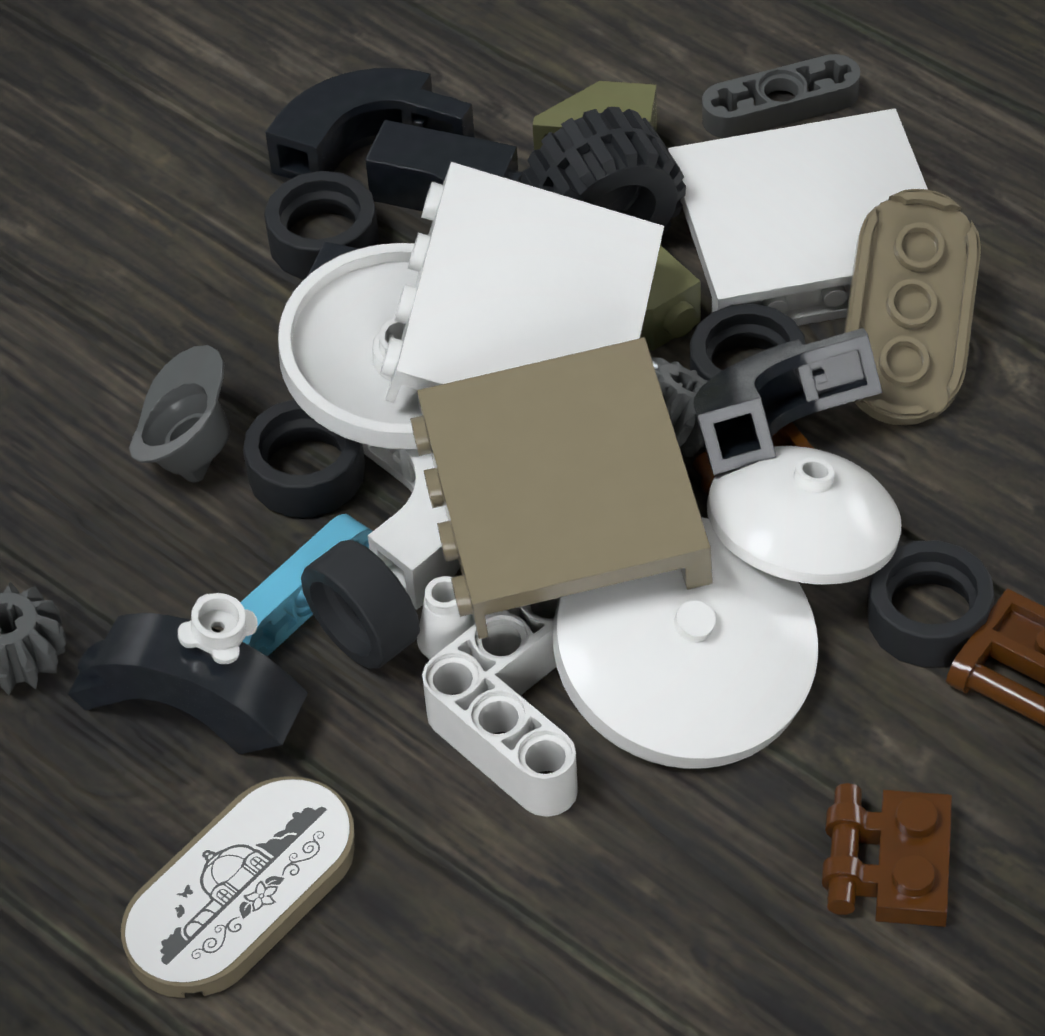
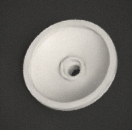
M777 446L774 447L775 458L719 473L713 479L708 495L707 514L714 532L733 554L768 574L809 584L847 583L865 578L880 570L890 561L897 549L902 524L901 516L894 500L870 473L855 463L835 454L807 447Z

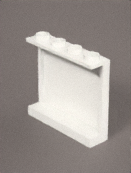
M896 108L668 148V151L684 175L682 181L686 185V195L680 201L683 204L682 207L710 289L712 312L731 305L758 304L781 311L792 318L798 326L846 317L856 244L864 219L876 205L878 206L881 202L888 200L889 196L908 189L928 190Z
M451 162L443 185L431 182L421 218L431 220L432 223L429 235L418 232L408 269L419 272L415 287L404 285L397 306L394 321L405 324L402 338L400 340L390 337L380 374L391 377L385 401L394 403L401 385L420 390L639 339L664 226Z

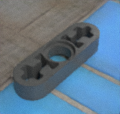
M829 54L714 84L702 96L703 127L707 132L716 137L728 138L751 134L848 108L859 97L860 67L853 59L847 56ZM774 91H788L796 97L789 101L779 102L771 100L767 95Z

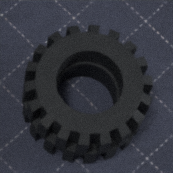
M607 107L602 113H598L597 109L584 112L583 116L579 119L573 120V118H570L561 123L562 128L557 132L548 133L541 140L543 146L540 149L533 150L527 161L530 167L523 170L521 177L523 184L663 225V234L671 227V218L679 215L683 206L680 199L686 195V185L682 181L684 175L646 117L641 118L638 112L631 109L622 112L619 107Z

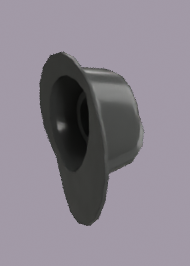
M209 345L194 346L179 353L164 365L152 381L145 397L138 427L132 437L129 450L134 460L140 463L156 462L165 470L174 474H180L192 483L203 480L212 459L223 449L231 432L228 419L218 400L225 368V362L218 350Z

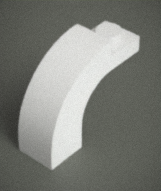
M363 444L365 455L402 482L412 492L407 503L396 514L368 535L369 549L381 558L397 576L417 610L424 603L425 589L430 581L442 576L454 577L460 568L459 560L445 561L437 523L448 521L445 506L433 509L431 506L423 470L434 468L431 454L419 456L417 449H390Z

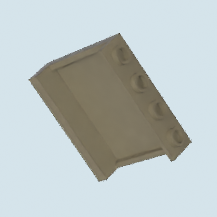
M645 337L417 390L422 416L410 418L416 448L419 456L427 454L432 456L434 468L423 471L432 509L445 506L448 521L437 523L445 561L459 560L462 575L451 578L460 617L473 615L479 639L489 637L485 615L681 569L687 590L713 584L711 547Z

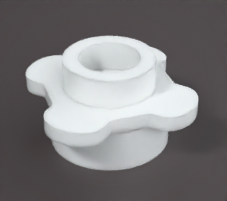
M223 593L205 594L199 597L192 609L191 620L179 626L178 640L186 648L198 647L210 653L213 660L219 664H230L238 659L239 646L244 638L256 632L257 617L252 611L244 609L243 605L230 595ZM222 627L224 628V630L222 632L217 633L214 632L211 628Z

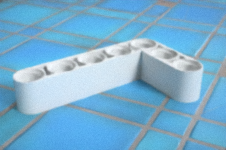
M559 598L486 615L485 619L489 637L479 639L474 624L433 656L425 665L422 674L427 718L433 730L522 807L535 815L545 817L565 812L576 801L578 793L576 751L574 743L568 735L523 699L521 695L557 667L553 652L552 634L553 620ZM497 732H507L502 734H493ZM553 771V773L541 774L539 772Z

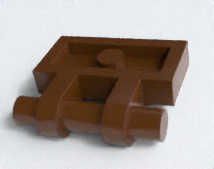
M850 783L838 785L835 788L834 804L826 812L825 831L831 838L830 857L824 860L822 885L828 891V910L838 915L851 914L855 910L856 896L876 897V922L946 927L952 795L883 790L881 812H868L861 806L862 790L859 786ZM859 843L880 845L878 865L863 864L858 859Z

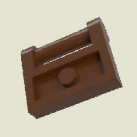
M1007 588L991 609L987 622L970 637L954 659L947 674L946 683L964 693L973 689L1045 726V696L983 666L988 658L991 657L1045 684V606Z

